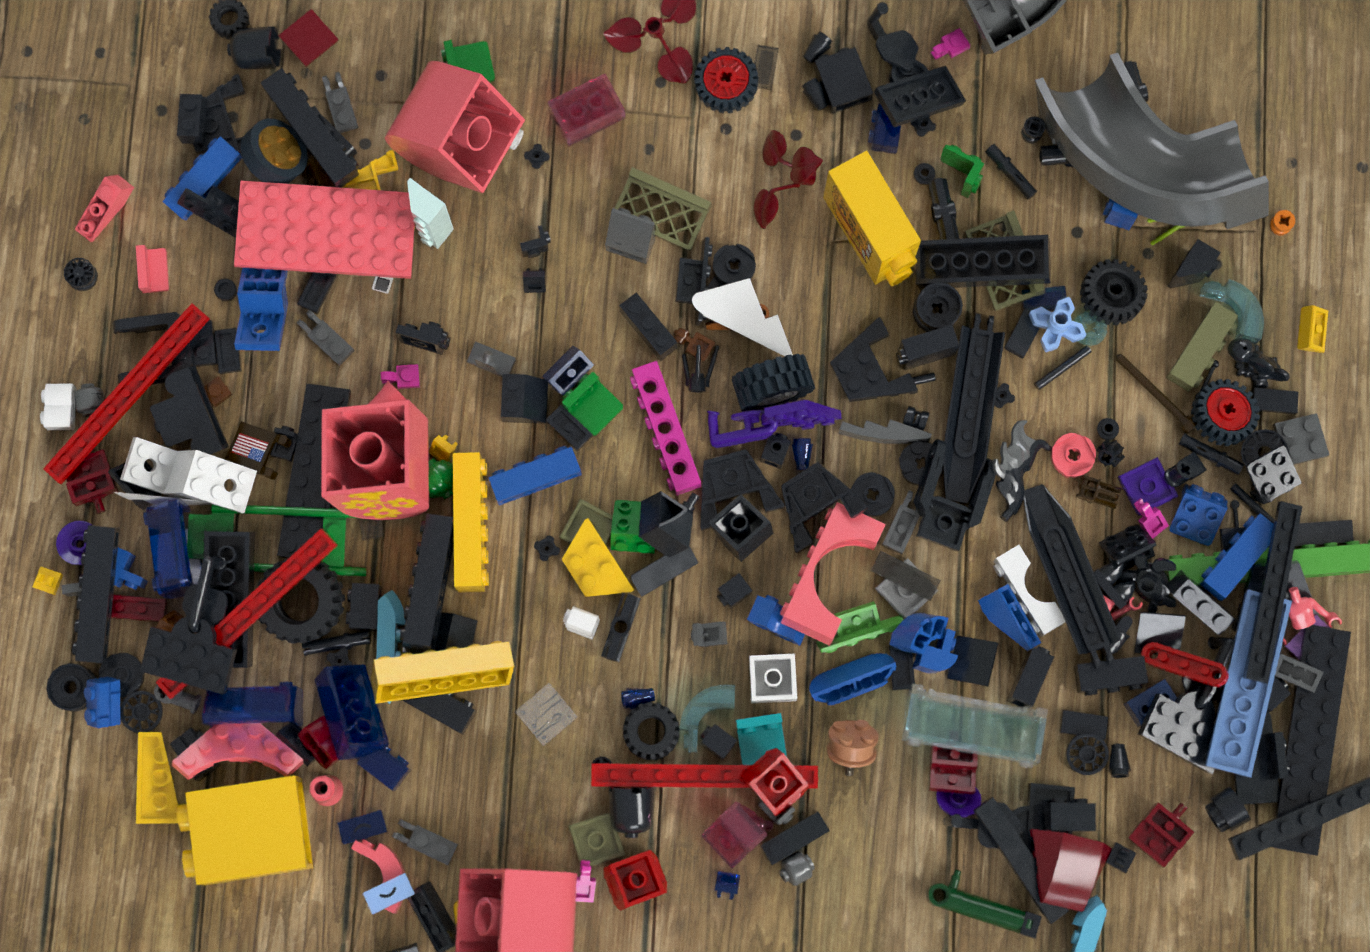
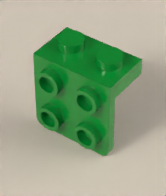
M452 39L443 41L445 48L441 49L443 62L480 73L489 83L495 81L490 51L486 41L453 47Z
M946 144L940 161L968 175L961 195L969 198L971 193L976 194L983 178L981 172L984 163L975 155L971 154L969 156L963 153L958 146Z
M592 372L590 375L585 374L578 381L579 386L576 389H570L565 393L562 398V405L593 436H596L623 410V404L600 382L599 376Z
M616 500L614 502L610 550L655 554V548L639 538L640 501Z

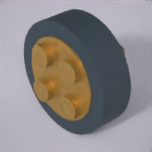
M263 119L257 122L243 136L241 141V154L246 166L254 176L263 182L289 184L306 168L308 161L306 146L293 128L280 120Z

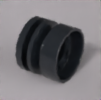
M940 282L930 284L921 291L913 304L912 313L914 321L925 332L954 325L962 313L963 303L958 291L949 284ZM937 306L940 308L939 313H932L933 308Z

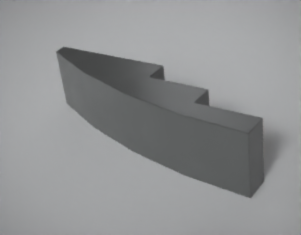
M866 420L864 428L842 421L838 433L859 440L883 444H912L915 441L929 442L932 435L931 433L893 420L889 421L887 427Z
M1280 653L1275 676L1315 693L1323 671Z

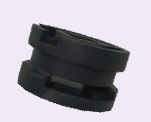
M74 258L66 264L64 277L75 290L87 291L96 285L98 272L87 259Z

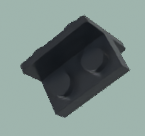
M1138 524L1126 527L1125 530L1115 535L1107 536L1099 542V546L1107 554L1109 563H1124L1123 572L1136 566L1133 561V557L1144 552L1147 559L1154 557L1153 547L1156 546V542Z

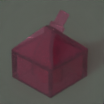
M735 802L701 836L733 869L767 836L765 829L772 830L773 821L763 820L762 817H758L748 807Z

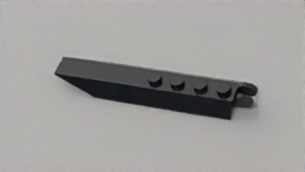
M978 313L975 314L972 329L963 325L961 327L944 439L948 444H946L943 456L945 498L950 501L967 504L987 460L1005 332L994 333L992 331L994 316L989 315L986 330L979 329L981 314Z
M1043 484L1024 490L1023 501L1029 533L1078 654H1090L1094 668L1099 669L1101 668V661L1096 651L1103 649L1106 662L1109 665L1114 664V658L1109 646L1119 642L1121 638L1072 518Z

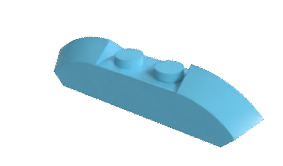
M393 590L378 600L376 659L382 656H389L391 658L401 655V651H397L398 642H401V629H398V626L405 625L406 619H404L403 606Z
M1097 895L1088 900L1084 911H1078L1072 924L1079 928L1078 931L1074 930L1071 943L1073 947L1071 952L1095 951L1107 913L1103 902Z

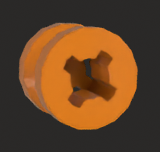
M1288 210L1278 211L1270 221L1271 231L1276 235L1282 236L1287 234L1295 225V217Z

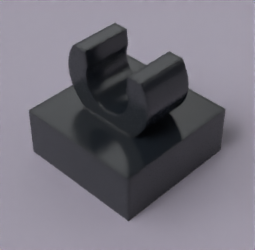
M530 268L523 271L524 293L546 292L545 271L542 268H539V271H530Z
M1115 842L1106 864L1126 874L1136 853Z

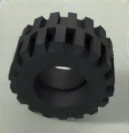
M647 702L646 704H640L635 709L633 708L625 718L623 725L624 741L629 750L639 758L651 761L666 757L674 750L679 740V723L675 714L667 706L665 707L660 703ZM648 718L659 720L665 728L663 739L654 745L645 744L638 736L640 723Z

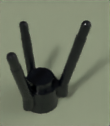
M697 345L695 373H691V377L686 354H682L686 378L685 386L688 387L689 392L704 393L706 388L710 387V378L718 355L719 345L715 346L706 378H704V374L700 373L701 345Z

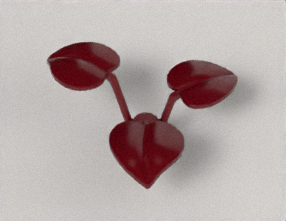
M663 0L661 13L668 17V19L649 18L645 23L642 33L641 24L631 17L616 21L609 29L603 32L608 43L624 53L637 51L642 44L640 37H644L646 33L654 39L659 38L668 53L663 55L658 61L660 75L667 81L681 84L687 83L693 71L692 57L683 47H677L672 52L670 51L662 37L665 32L662 23H670L674 20L678 24H684L692 20L696 13L695 0Z
M771 130L765 140L762 151L763 160L766 165L771 167L776 166L778 161L791 167L790 179L794 183L772 188L770 191L762 189L757 194L754 202V215L762 229H766L767 225L772 222L777 214L779 204L778 198L774 193L794 187L799 188L800 184L812 186L816 181V170L823 162L808 147H800L795 152L792 163L785 161L782 156L787 151V143L784 136L777 130Z

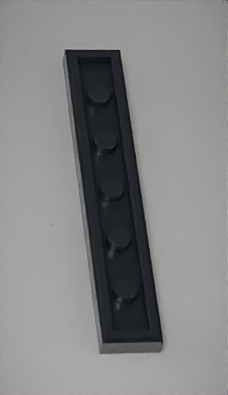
M1352 520L1299 523L1295 546L1354 541ZM1245 527L1220 529L1221 551L1223 549L1227 551L1231 546L1229 541L1237 532L1241 534Z
M990 797L976 807L973 811L1047 922L1052 924L1069 911L1066 908L1040 902L1036 876L1038 872L1037 862L994 797Z

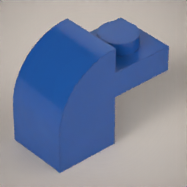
M118 547L114 585L121 589L125 580V586L137 590V587L145 589L148 581L129 572L136 556Z
M945 629L943 639H938L936 648L928 645L923 655L916 653L912 668L930 674L950 668L958 658V655L950 653L956 644V639L954 638L956 631Z

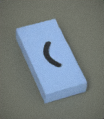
M406 873L363 893L372 914L415 894Z

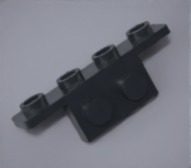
M212 186L206 198L199 196L188 188L184 190L177 204L236 238L239 207L237 199L215 186Z
M705 237L702 241L700 260L679 259L675 302L693 304L692 298L696 293L709 290V286H706V278L710 277L711 265H707L708 257H711L713 245L709 244L710 237ZM696 309L695 325L699 326L703 320H706V317Z

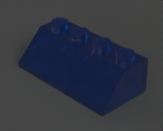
M365 664L325 667L314 681L338 760L358 759L388 747L390 744L377 703L375 704L374 692Z

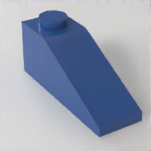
M1009 584L978 600L981 610L988 620L1028 651L1041 644Z

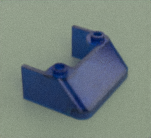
M179 497L167 499L149 506L146 512H143L144 523L148 525L155 575V578H152V587L154 591H158V594L165 599L183 597L187 588L195 585L192 583L183 512H189L191 509Z
M279 682V686L228 687L226 694L206 690L202 711V724L211 728L215 724L292 722L298 726H303V689L293 686V682Z

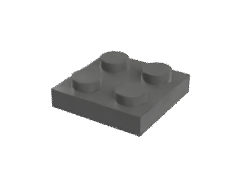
M1317 413L1273 424L1274 431L1280 434L1286 441L1289 456L1294 465L1329 456Z

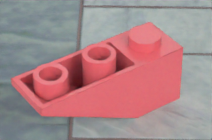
M119 175L104 177L75 230L87 240L93 242L125 205L134 187Z

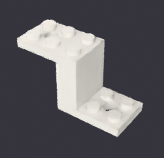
M133 437L120 480L173 498L202 500L238 513H244L257 471L198 450L175 451L141 438ZM147 459L152 460L154 464L150 472L144 468V462ZM227 479L233 482V489L230 492L224 488V483Z

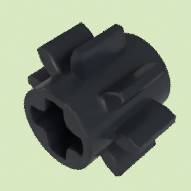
M1106 439L1096 449L1099 452L1097 459L1105 467L1107 465L1116 467L1125 458L1122 454L1124 447L1117 440L1110 442Z

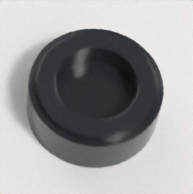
M224 278L215 284L214 292L221 301H231L237 294V287L232 280Z

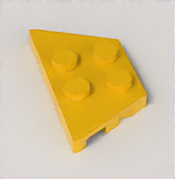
M589 518L585 519L562 558L585 597L633 592L634 588Z

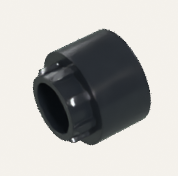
M1230 786L1209 798L1211 803L1205 807L1207 814L1220 832H1224L1227 829L1232 832L1251 820L1246 808Z

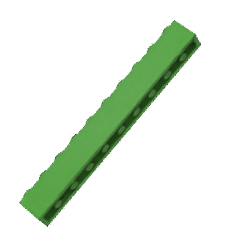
M1368 540V544H1360L1359 541L1346 542V545L1338 546L1337 542L1324 544V547L1316 548L1315 544L1301 546L1302 549H1294L1292 561L1297 560L1300 563L1305 578L1370 573V540ZM1269 548L1263 552L1254 564L1266 563ZM1214 552L1213 556H1205L1204 553L1191 554V558H1183L1182 555L1169 556L1168 560L1173 561L1177 569L1164 572L1170 582L1182 570L1201 586L1200 583L1204 579L1201 575L1209 566L1212 568L1217 563L1215 558L1220 552ZM1251 568L1239 581V583L1247 582Z

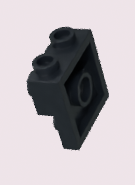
M429 321L426 324L422 322L420 330H417L416 326L407 323L404 326L399 324L395 333L400 343L440 355L443 354L444 349L447 350L451 337H448L449 333L444 331L438 323Z

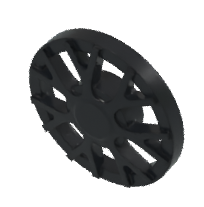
M133 692L121 704V721L132 732H150L162 720V704L150 692ZM142 694L149 696L147 704L141 703ZM132 697L138 702L134 707L128 702ZM156 701L158 708L151 710L149 705ZM124 709H132V716H124ZM151 713L158 715L156 722L149 719ZM133 718L138 720L134 728L129 725ZM147 720L149 728L142 730L141 722Z
M1078 734L1071 739L1066 748L1067 762L1079 774H1096L1108 762L1109 750L1107 744L1096 734ZM1089 737L1095 738L1092 746L1087 744ZM1082 738L1084 745L1078 747L1075 742ZM1103 745L1105 751L1097 753L1095 748ZM1070 750H1078V755H1070ZM1097 756L1104 759L1101 765L1094 762ZM1080 758L1082 763L1076 768L1073 763ZM1085 763H1092L1093 770L1086 771Z

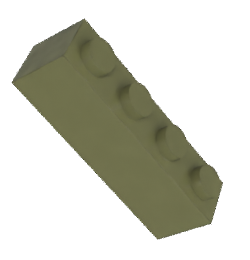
M1215 302L1166 378L1188 392L1193 387L1197 389L1204 378L1201 376L1204 369L1209 370L1215 361L1212 356L1216 351L1220 352L1226 343L1223 340L1227 333L1231 335L1236 328L1237 323L1234 321L1238 315Z

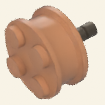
M846 720L833 723L828 734L830 742L827 745V755L833 762L845 766L846 776H853L854 768L865 767L875 761L877 754L875 746L879 738L878 732L865 720Z

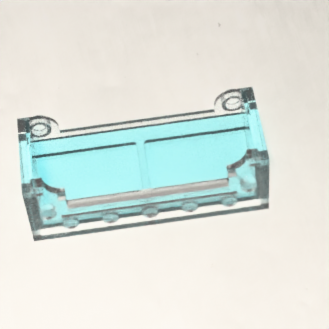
M912 684L907 695L902 740L907 741L909 746L920 747V744L1020 762L1019 766L1033 768V765L1037 766L1040 763L1048 709L1036 707V710L1029 709L1028 712V707L1020 708L935 692L934 689H929L926 692L924 686Z

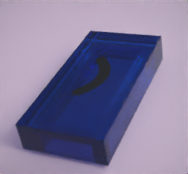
M382 810L338 822L343 845L388 832Z

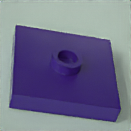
M1158 457L1117 477L1138 517L1141 514L1135 508L1134 503L1140 498L1144 503L1148 502L1153 509L1178 497L1174 487L1166 483L1164 479L1165 470Z

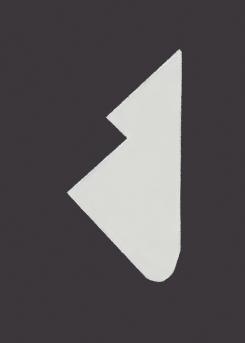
M750 278L699 292L693 296L692 302L694 307L705 317L783 356L792 354L778 315L765 319Z
M114 492L128 500L142 499L155 506L212 505L211 503L199 500Z

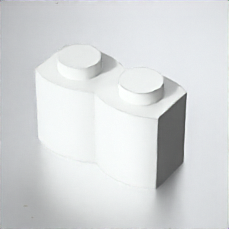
M46 384L45 390H42L41 400L42 403H45L44 411L40 413V422L47 430H74L76 407L74 393L76 392V387L73 384Z
M574 606L572 610L567 609L563 619L568 631L589 639H593L600 621L598 615Z

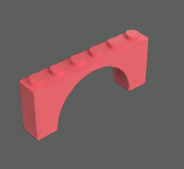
M838 502L834 509L829 508L824 518L828 522L825 527H820L816 535V539H819L817 546L812 545L807 557L810 558L808 565H802L798 574L801 580L799 584H793L789 593L792 599L790 603H784L780 615L783 616L782 624L829 646L842 619L833 615L820 601L814 586L815 566L824 555L840 547L860 546L874 551L886 525L865 514L851 518L845 506Z

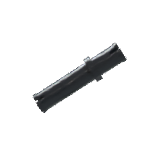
M995 143L985 151L997 165V170L1002 171L1027 200L1037 193L1032 184L1013 165L1012 159L1009 156L1006 157Z
M1185 433L1178 445L1191 452L1195 451L1197 455L1215 463L1216 467H1222L1236 475H1239L1244 466L1243 463L1228 456L1227 452H1220ZM1197 446H1199L1200 448L1206 450V452H1204V451L1198 449Z
M369 630L351 634L346 632L340 636L302 643V649L309 648L305 649L303 654L307 656L343 648L349 650L355 646L371 644Z

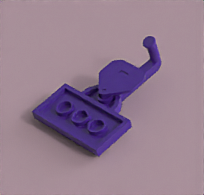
M801 400L767 407L764 410L732 414L731 420L744 423L745 429L719 434L718 415L720 413L707 411L710 443L715 448L767 439L779 426L792 425V427H801L802 430L814 428L815 424L821 423L822 426L835 424V420L842 419L841 410L812 401ZM761 421L762 427L754 428V423Z

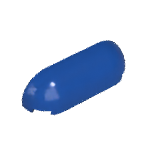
M882 653L864 656L816 676L810 683V693L815 701L827 703V705L841 703L887 684V679L891 676L893 670H896V662L891 656Z

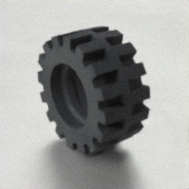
M218 0L219 3H214V8H210V24L216 34L230 40V37L237 30L245 29L247 25L249 26V14L240 1ZM227 12H235L238 15L237 21L232 25H223L221 23L222 16Z

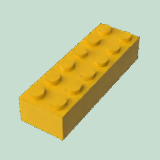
M480 452L453 453L454 587L458 592H485V586H489V572L485 569V564H489V552L487 547H485V542H488L489 535L488 528L484 525V520H488V506L484 503V498H488V486L486 481H484V476L488 475V468Z
M494 641L488 645L472 644L466 648L450 647L443 651L427 650L421 654L405 653L399 657L390 658L389 656H382L373 662L371 681L375 704L506 686L510 684L514 662L510 643Z

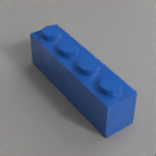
M222 137L213 139L207 147L208 151L204 155H199L194 160V166L189 172L185 171L178 180L180 182L175 188L171 187L164 195L165 199L162 202L185 221L193 213L177 204L184 190L188 188L199 196L206 198L212 186L217 187L242 159V155Z
M562 446L555 449V453L548 456L540 454L533 458L534 461L529 463L522 461L514 464L513 469L507 471L500 469L493 472L492 476L488 478L498 505L506 504L581 476L582 473L572 447Z
M1261 513L1255 517L1251 515L1243 524L1245 527L1244 531L1241 534L1237 532L1229 541L1231 544L1230 548L1227 551L1223 549L1217 555L1215 566L1213 568L1209 566L1203 572L1201 577L1204 579L1200 585L1219 601L1224 600L1270 545L1274 524Z

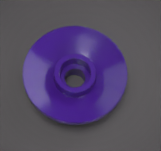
M74 521L61 529L57 536L56 547L63 560L73 565H81L82 553L86 552V543H84L82 548H78L77 544L83 540L85 529L88 530V525L92 524L85 521Z
M977 788L974 795L939 791L936 793V801L939 807L951 816L954 814H959L961 817L971 816L975 814L973 810L982 801L981 794Z

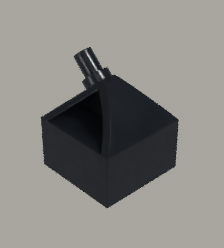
M660 491L641 501L639 538L668 558L688 549L691 538L693 511L695 509L694 505L700 497L692 492L687 501H683L680 504Z

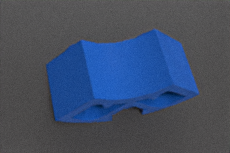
M757 595L747 620L763 630L775 633L777 637L800 646L805 634L781 623L783 616L780 615L783 606L778 603L779 600L769 595H766L765 598Z
M925 613L912 614L905 618L896 630L892 632L889 645L902 651L923 655L931 641L943 639L949 618Z

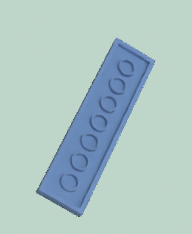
M1246 590L1234 639L1235 646L1227 669L1229 678L1223 686L1205 766L1246 777L1252 776L1292 604L1291 600L1284 599L1268 683L1244 679L1243 675L1260 592Z

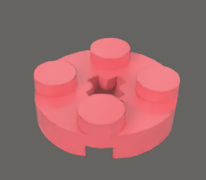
M1068 433L1061 436L1052 447V464L1066 478H1077L1085 475L1095 463L1096 449L1089 438L1077 433ZM1069 450L1079 453L1077 461L1068 458Z

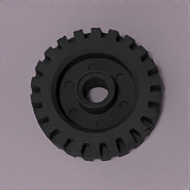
M1107 259L1103 263L1102 261L1098 262L1086 274L1081 284L1080 295L1082 297L1080 300L1081 303H1085V311L1090 310L1089 315L1091 317L1097 316L1096 321L1101 322L1105 320L1104 324L1106 325L1113 322V326L1121 322L1123 325L1133 320L1141 311L1147 299L1148 293L1146 292L1148 288L1147 285H1144L1146 282L1145 278H1140L1142 273L1139 270L1133 271L1135 266L1131 264L1130 267H1127L1126 261H1122L1120 264L1119 259H1114L1112 262L1110 259Z

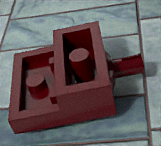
M104 449L89 454L66 479V486L72 504L80 506L86 503H94L97 514L106 512L102 499L114 492H119L116 481L108 473L111 466Z
M954 731L949 732V743L932 742L930 747L929 791L974 795L976 790L978 746L958 744L959 733L956 731L955 733Z
M1159 802L1155 803L1128 836V839L1162 868H1165L1177 851L1181 850L1194 834V831L1180 819L1188 808L1180 802L1176 809L1170 812Z

